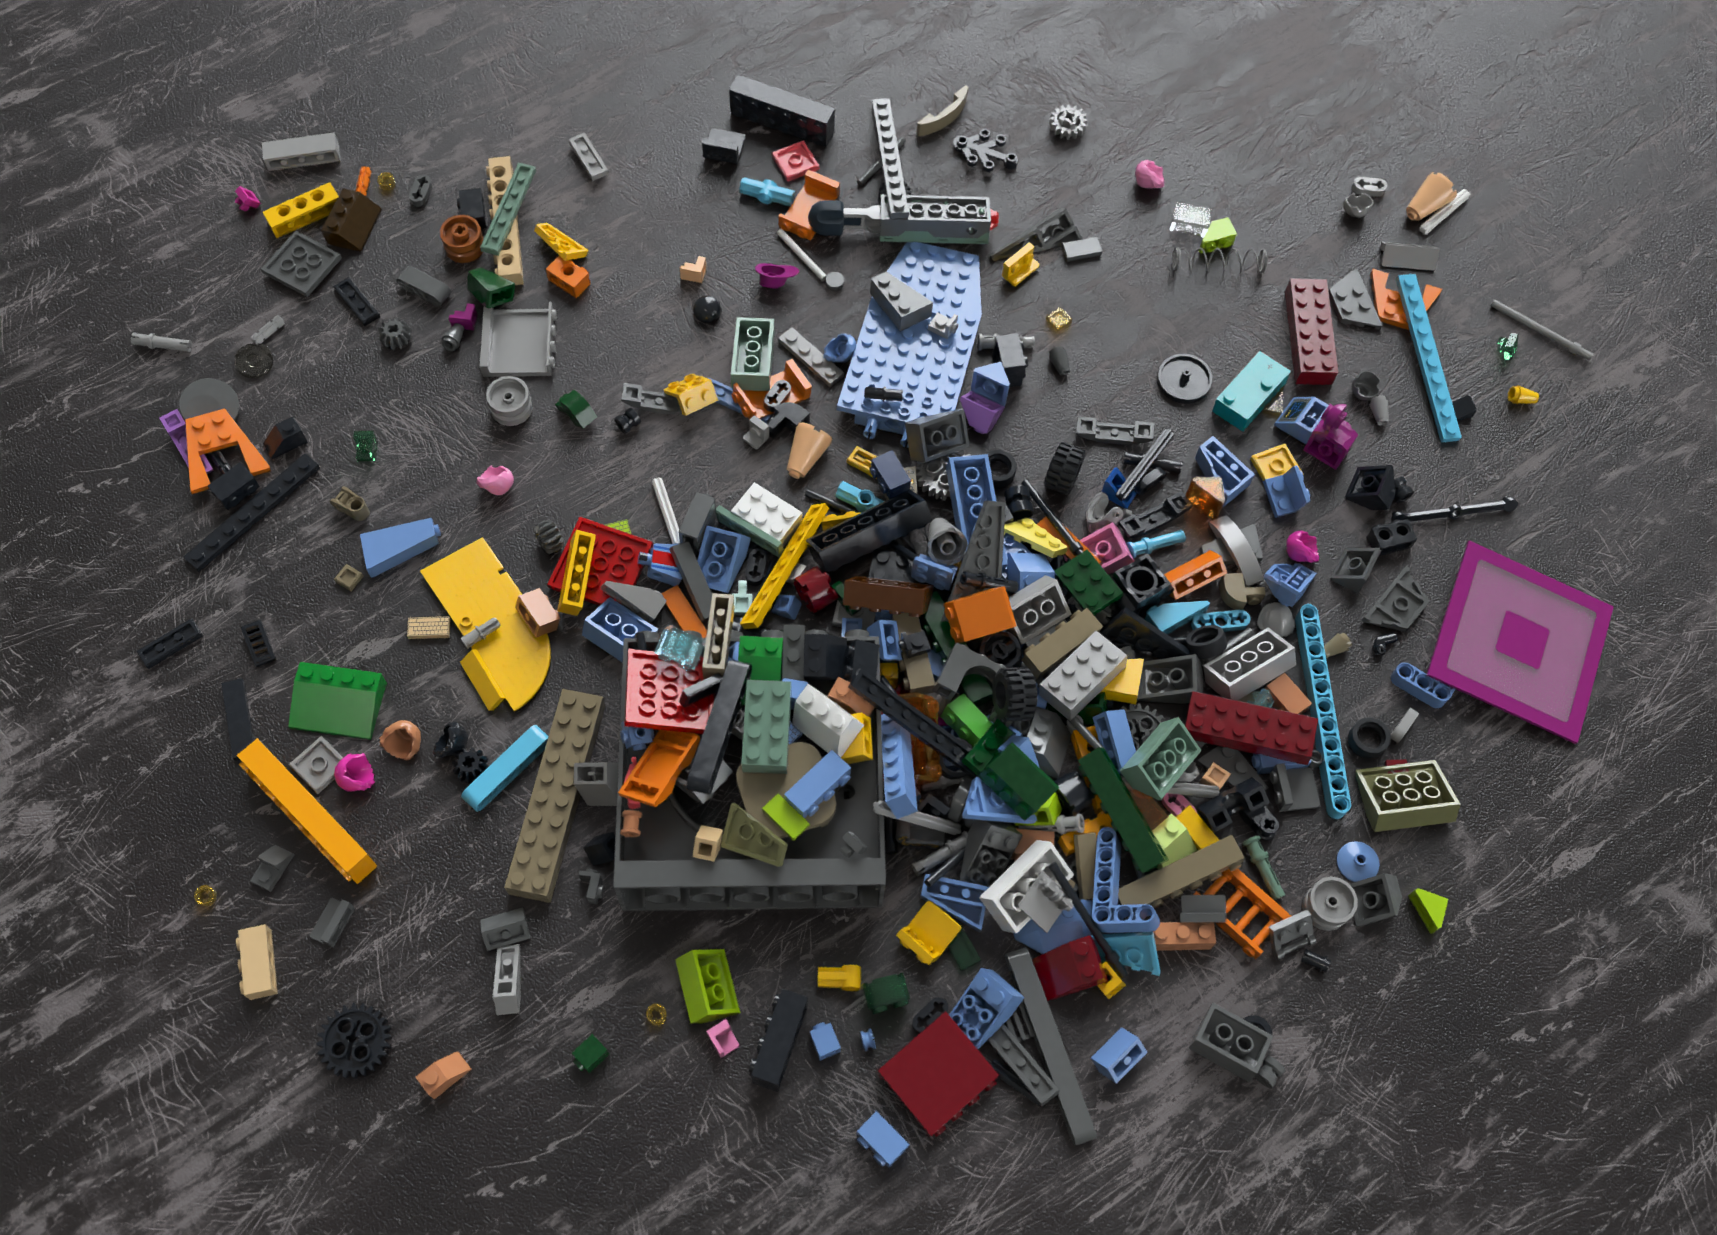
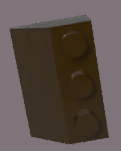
M342 188L321 229L327 244L361 252L382 208L361 192Z

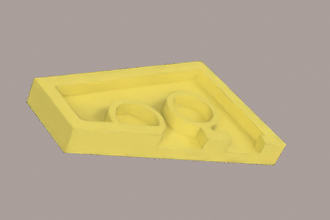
M1023 518L1004 525V535L1008 533L1014 536L1013 540L1019 543L1022 541L1031 544L1032 549L1051 558L1066 554L1068 547L1029 518Z

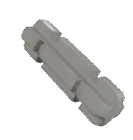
M279 315L275 316L272 322L269 321L258 330L259 333L253 334L251 340L256 345H260L264 338L267 339L277 331V327L280 328L285 324L284 320Z

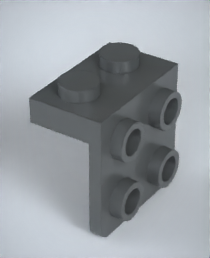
M1285 763L1275 765L1270 772V781L1274 787V798L1279 812L1319 807L1320 800L1311 768L1286 770Z

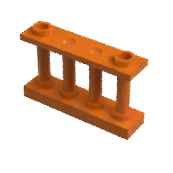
M1228 869L1222 872V876L1216 879L1203 895H1215L1226 882H1230L1236 887V891L1226 901V915L1242 897H1247L1253 902V906L1236 925L1228 919L1226 922L1215 923L1242 947L1246 955L1257 959L1264 952L1259 945L1269 935V926L1289 918L1291 915L1239 869L1234 871ZM1259 912H1264L1270 921L1253 940L1249 939L1242 930Z

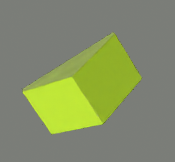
M1419 888L1408 895L1430 934L1440 929L1448 899Z

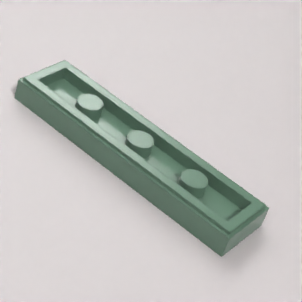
M720 505L715 509L717 520L739 534L750 537V541L775 556L780 557L784 549L781 541Z

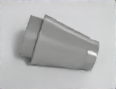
M1385 396L1373 397L1370 400L1369 406L1377 425L1387 424L1389 422L1388 400Z

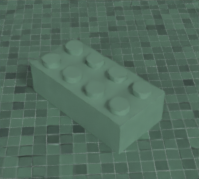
M737 317L731 367L732 390L735 383L742 390H770L775 338L774 319Z
M747 680L741 763L743 772L787 774L791 681Z

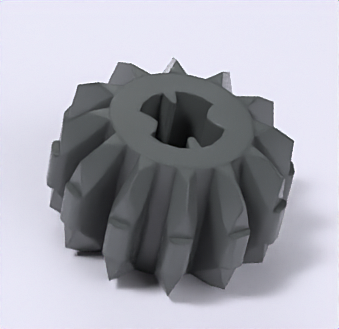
M397 317L394 321L388 319V323L382 322V327L378 328L380 341L386 348L391 347L393 351L396 347L402 349V345L408 346V341L412 337L410 326L404 320L399 321Z
M550 519L542 521L534 527V535L543 551L547 554L555 553L564 547V539L555 523Z

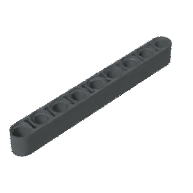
M1026 947L1006 953V964L1016 990L1024 996L1022 1003L1033 1029L1034 1040L1047 1076L1059 1089V1093L1055 1098L1074 1146L1097 1139L1093 1122L1030 953Z

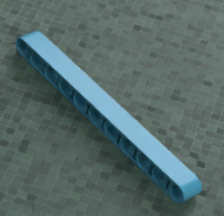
M1305 604L1297 613L1295 624L1307 696L1312 703L1309 707L1311 717L1318 718L1315 744L1316 750L1321 753L1323 759L1319 768L1326 811L1331 818L1341 819L1351 808L1349 788L1319 614L1315 606ZM1306 632L1311 633L1313 637L1307 635ZM1312 669L1317 670L1319 674L1314 673ZM1316 688L1321 689L1323 693L1318 692ZM1319 707L1324 708L1326 712L1321 711ZM1322 726H1326L1329 731H1325ZM1325 745L1330 746L1333 751L1328 750ZM1328 764L1333 765L1336 770L1330 769ZM1331 784L1337 785L1339 790H1335ZM1335 804H1339L1343 810L1337 809Z

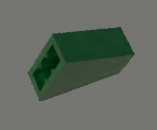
M484 268L468 271L467 289L485 308L489 309L513 301L514 282Z

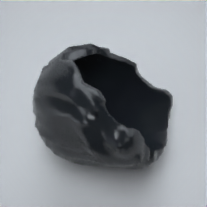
M449 722L443 728L444 734L439 737L434 745L433 755L435 757L453 756L456 753H461L463 748H466L468 741L467 732L459 723Z

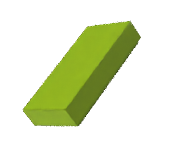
M779 793L762 808V811L793 841L810 826V823Z

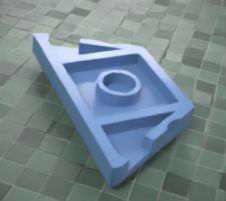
M975 777L972 780L962 815L963 819L1033 824L1037 821L1035 814L1024 821L979 777Z

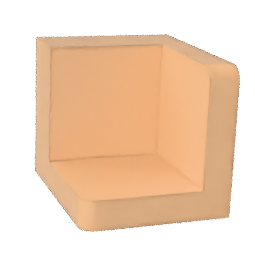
M698 256L696 264L685 263L684 266H681V279L702 283L707 269L706 258Z

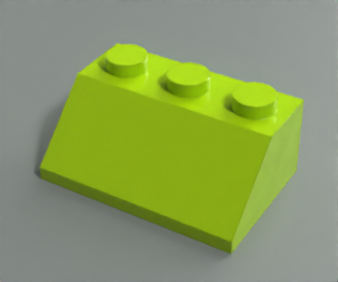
M724 949L691 950L675 959L691 1024L708 1023L740 1013Z

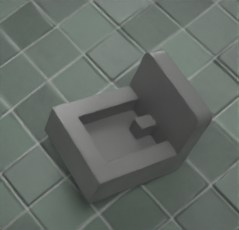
M594 869L579 871L580 880L590 882L586 896L588 903L598 904V899L602 898L604 893L601 874Z

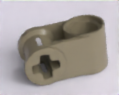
M345 486L341 488V492L335 499L332 498L330 500V503L337 510L357 521L367 519L370 514L364 499Z

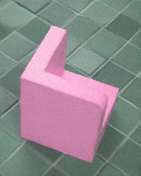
M726 1019L707 1030V1035L720 1058L739 1048V1043Z

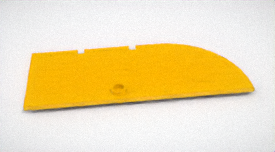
M480 538L420 570V573L463 636L474 630L475 626L479 627L492 618H496L501 626L487 635L485 640L482 639L471 646V649H477L506 697V701L515 712L534 697L547 676L551 659L550 641L548 634L535 638L515 608L518 596L522 595L521 591L507 572L499 574V571L503 570L504 567L484 538Z

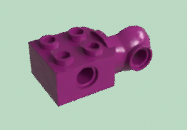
M1329 404L1321 416V421L1313 430L1303 449L1335 470L1344 460L1358 436L1351 425L1344 420L1348 414L1344 411L1347 407L1346 404L1334 406Z

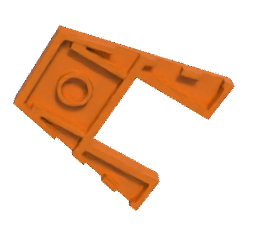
M226 409L185 419L190 490L192 494L209 489L210 481L200 458L202 454L239 445L248 470L253 476L271 471L268 463Z

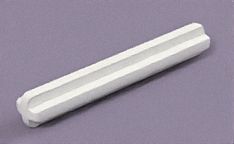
M1466 189L1459 192L1452 202L1443 206L1425 221L1419 228V231L1423 234L1429 233L1469 198L1470 192Z
M660 477L652 480V484L672 544H680L679 527L663 480Z

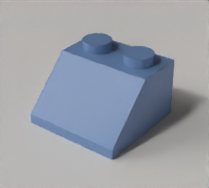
M1007 553L1008 580L1018 582L1017 592L1045 575L1055 579L1054 570L1044 554Z

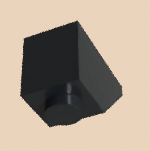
M294 416L276 424L263 445L273 460L307 443V440Z

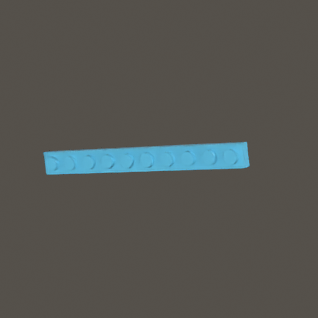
M1416 274L1398 275L1396 283L1441 443L1459 441L1462 436Z

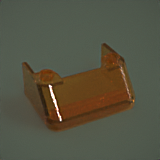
M917 692L899 695L938 724L939 704L934 697ZM911 734L915 786H924L937 782L942 775L939 754Z

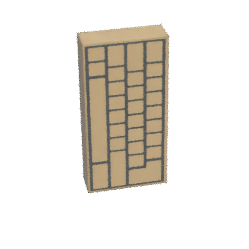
M449 616L408 618L407 637L408 639L450 638L451 619Z

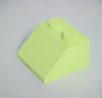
M1172 813L1152 830L1169 859L1157 866L1158 869L1198 851L1187 828Z

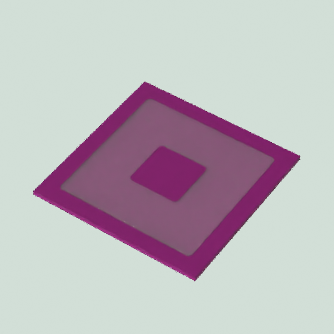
M1469 540L1426 675L1577 744L1614 606Z

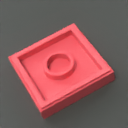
M804 140L772 152V157L787 182L804 176L807 170L813 172L819 170V164Z

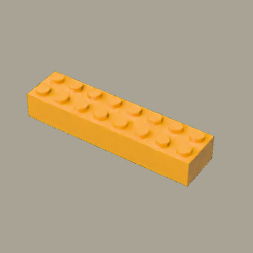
M258 738L237 755L242 761L239 764L240 767L331 864L337 868L348 882L353 879L358 884L377 867L359 844Z

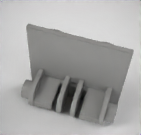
M1041 871L1017 906L1044 932L1048 933L1063 910L1070 911L1074 905L1066 893L1044 871Z

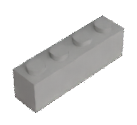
M335 133L262 143L263 160L268 171L341 161L339 143Z

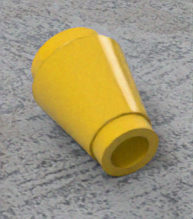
M1519 385L1512 386L1508 392V400L1513 404H1536L1539 399L1538 393Z

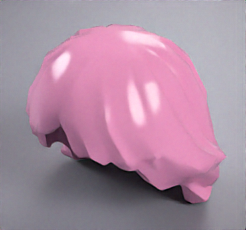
M1144 160L1137 165L1135 178L1140 187L1161 188L1164 186L1162 167H1158L1155 165V162Z
M491 465L481 477L477 478V484L480 488H484L497 496L505 494L514 483L512 472L503 466L494 468Z

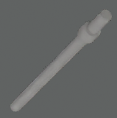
M1497 300L1492 302L1491 306L1568 348L1569 352L1574 355L1577 353L1589 361L1594 355L1582 348L1579 343L1567 340Z

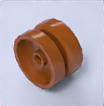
M455 215L448 218L442 224L440 237L444 250L451 260L458 263H469L482 255L483 252L480 247L484 239L477 220L467 215Z

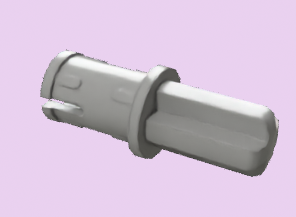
M492 618L479 627L475 626L474 630L460 639L468 649L478 641L485 640L487 635L498 629L501 625L496 618Z

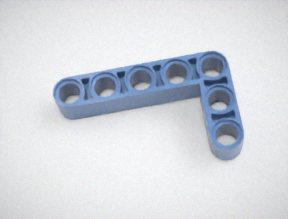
M1409 663L1399 664L1391 674V681L1394 685L1433 708H1441L1455 691V688L1427 676L1426 673Z
M1102 828L1097 835L1092 919L1103 933L1155 931L1160 925V919L1151 905H1118L1121 841L1113 828ZM1109 897L1108 900L1102 901L1104 898ZM1129 916L1128 920L1122 921L1125 917ZM1147 916H1152L1149 920H1144ZM1108 917L1107 920L1101 922L1103 918Z

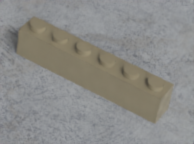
M1230 835L1119 888L1118 901L1120 905L1148 904L1153 908H1157L1163 905V900L1169 897L1172 900L1184 894L1182 891L1191 888V890L1197 889L1203 885V881L1209 878L1213 881L1221 877L1222 872L1228 869L1230 871L1237 870L1242 866L1241 863L1244 862V856L1234 837Z

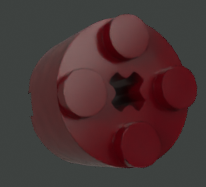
M818 566L809 569L794 579V587L801 600L809 603L806 607L813 614L839 598L836 591L829 585L831 582L830 577L826 572L822 573Z

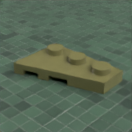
M731 803L720 847L778 867L783 866L788 844L736 803Z

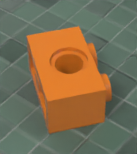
M558 256L546 268L548 280L575 298L590 285L588 271L583 267L580 268L575 265L572 260L565 261Z

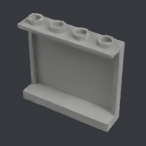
M549 302L548 309L493 310V307L489 309L484 307L480 369L483 377L551 376L552 368H555V358L552 357V352L556 351L553 337H556L554 321H557V311L553 310L552 302Z

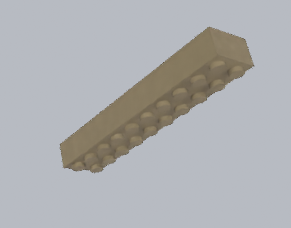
M562 689L504 887L509 895L551 903L581 796L574 785V763H590L606 707L603 696Z

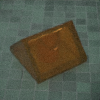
M1194 477L1185 496L1195 508L1212 521L1218 518L1225 503L1222 477Z

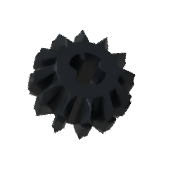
M471 747L469 752L463 748V754L456 753L457 760L452 761V765L455 767L453 773L458 775L457 778L460 781L465 779L468 784L489 767L486 764L488 762L487 756H483L482 750L476 751L474 747Z

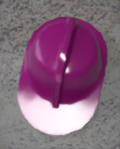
M761 263L755 266L756 272L760 274V285L773 289L782 287L787 278L799 274L797 267L789 265Z

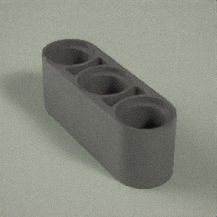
M407 266L396 279L398 285L404 290L438 307L451 294V289L446 284L412 266Z

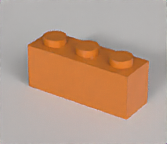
M1210 550L1163 575L1166 576L1174 587V591L1169 596L1177 600L1227 574V570L1222 556Z

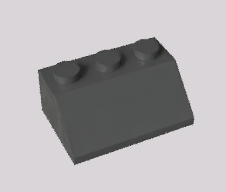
M1037 707L1027 737H1029L1040 769L1046 775L1058 778L1072 734L1057 713Z
M1212 1002L1197 1028L1188 1049L1250 1082L1258 1074L1273 1035Z

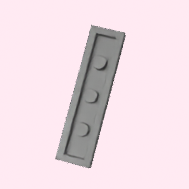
M793 327L778 338L780 344L830 388L844 377V372L835 364L823 358V354Z

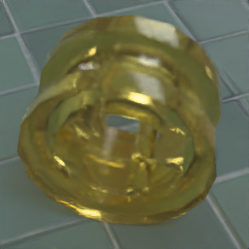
M385 172L379 175L378 183L383 190H391L395 187L396 181L391 173Z
M208 885L200 886L194 894V899L201 906H210L217 898L216 891ZM208 891H210V893L208 894L210 898L208 900L203 899V901H201V899L203 898L201 894L203 892L208 893Z
M655 1003L648 1007L646 1017L649 1023L658 1026L665 1022L667 1013L664 1006ZM655 1009L657 1012L658 1009L661 1010V1018L658 1020L657 1018L655 1020L652 1019V1011Z

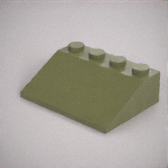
M1436 760L1355 771L1366 816L1374 832L1456 822L1460 802ZM1407 768H1408V770H1409V771H1406V772H1398V773H1390V774L1388 773V771H1391V770H1399V769H1407Z

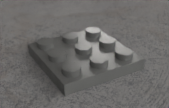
M295 231L261 270L263 274L308 297L342 258L339 253Z

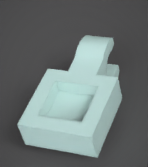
M739 580L738 594L732 593L734 595V615H745L752 604L753 596L752 594H747V580Z

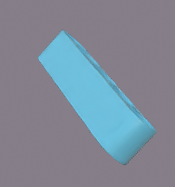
M537 725L531 726L463 791L461 798L475 811L482 810L545 750L549 736Z

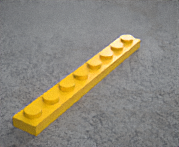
M825 503L811 505L740 622L744 629L758 628L763 623L765 615L772 608L774 600L781 593L783 585L790 578V574L798 564L799 558L807 549L806 539L816 534L822 518H825L829 510Z

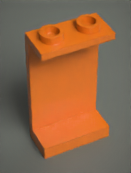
M807 170L803 188L785 215L780 213L778 216L779 227L784 231H789L811 241L816 232L812 230L809 224V211L819 201H836L840 195V183Z
M793 359L786 361L785 371L771 376L770 389L779 380H785L790 383V396L785 402L799 403L810 398L812 386ZM737 383L733 385V401L739 404L746 418L748 417L750 420L755 415L762 419L774 414V412L767 411L763 404L764 397L769 391L742 390Z

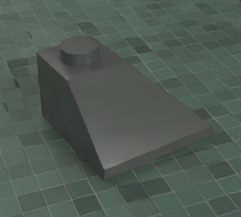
M1383 873L1350 884L1355 890L1358 899L1357 910L1354 914L1357 927L1398 916L1402 894L1397 876Z

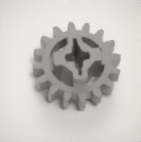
M1068 104L1067 108H1064L1061 105L1060 110L1055 108L1054 112L1051 113L1049 125H1051L1050 130H1055L1054 135L1060 134V138L1066 136L1067 140H1069L1070 136L1076 139L1077 135L1082 136V133L1086 131L1088 122L1086 114H1082V109L1076 110L1077 106L1070 108Z

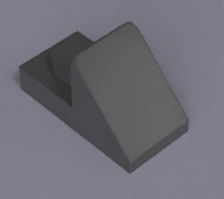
M277 845L272 846L258 856L262 863L250 882L271 892L295 854Z

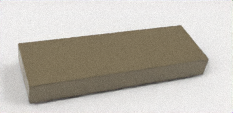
M1096 833L1074 835L1079 899H1093L1097 846Z

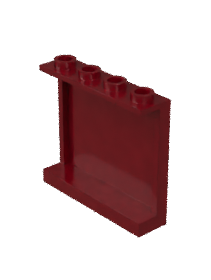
M946 1011L875 1072L880 1079H884L927 1132V1137H931L933 1134L935 1137L939 1136L946 1129L944 1124L950 1119L953 1122L963 1114L961 1109L967 1104L971 1107L980 1099L978 1094L983 1089L986 1092L989 1091L997 1083L995 1079L999 1076Z

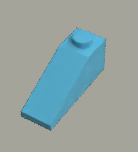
M1208 601L1165 603L1159 607L1153 606L1146 612L1147 615L1144 620L1164 633L1169 634L1193 620L1197 614L1205 613L1210 603Z

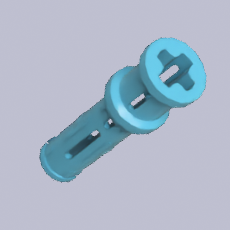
M1179 530L1151 539L1144 537L1141 541L1133 543L1130 541L1126 544L1133 558H1135L1137 555L1151 554L1153 550L1185 542L1186 536L1184 531Z

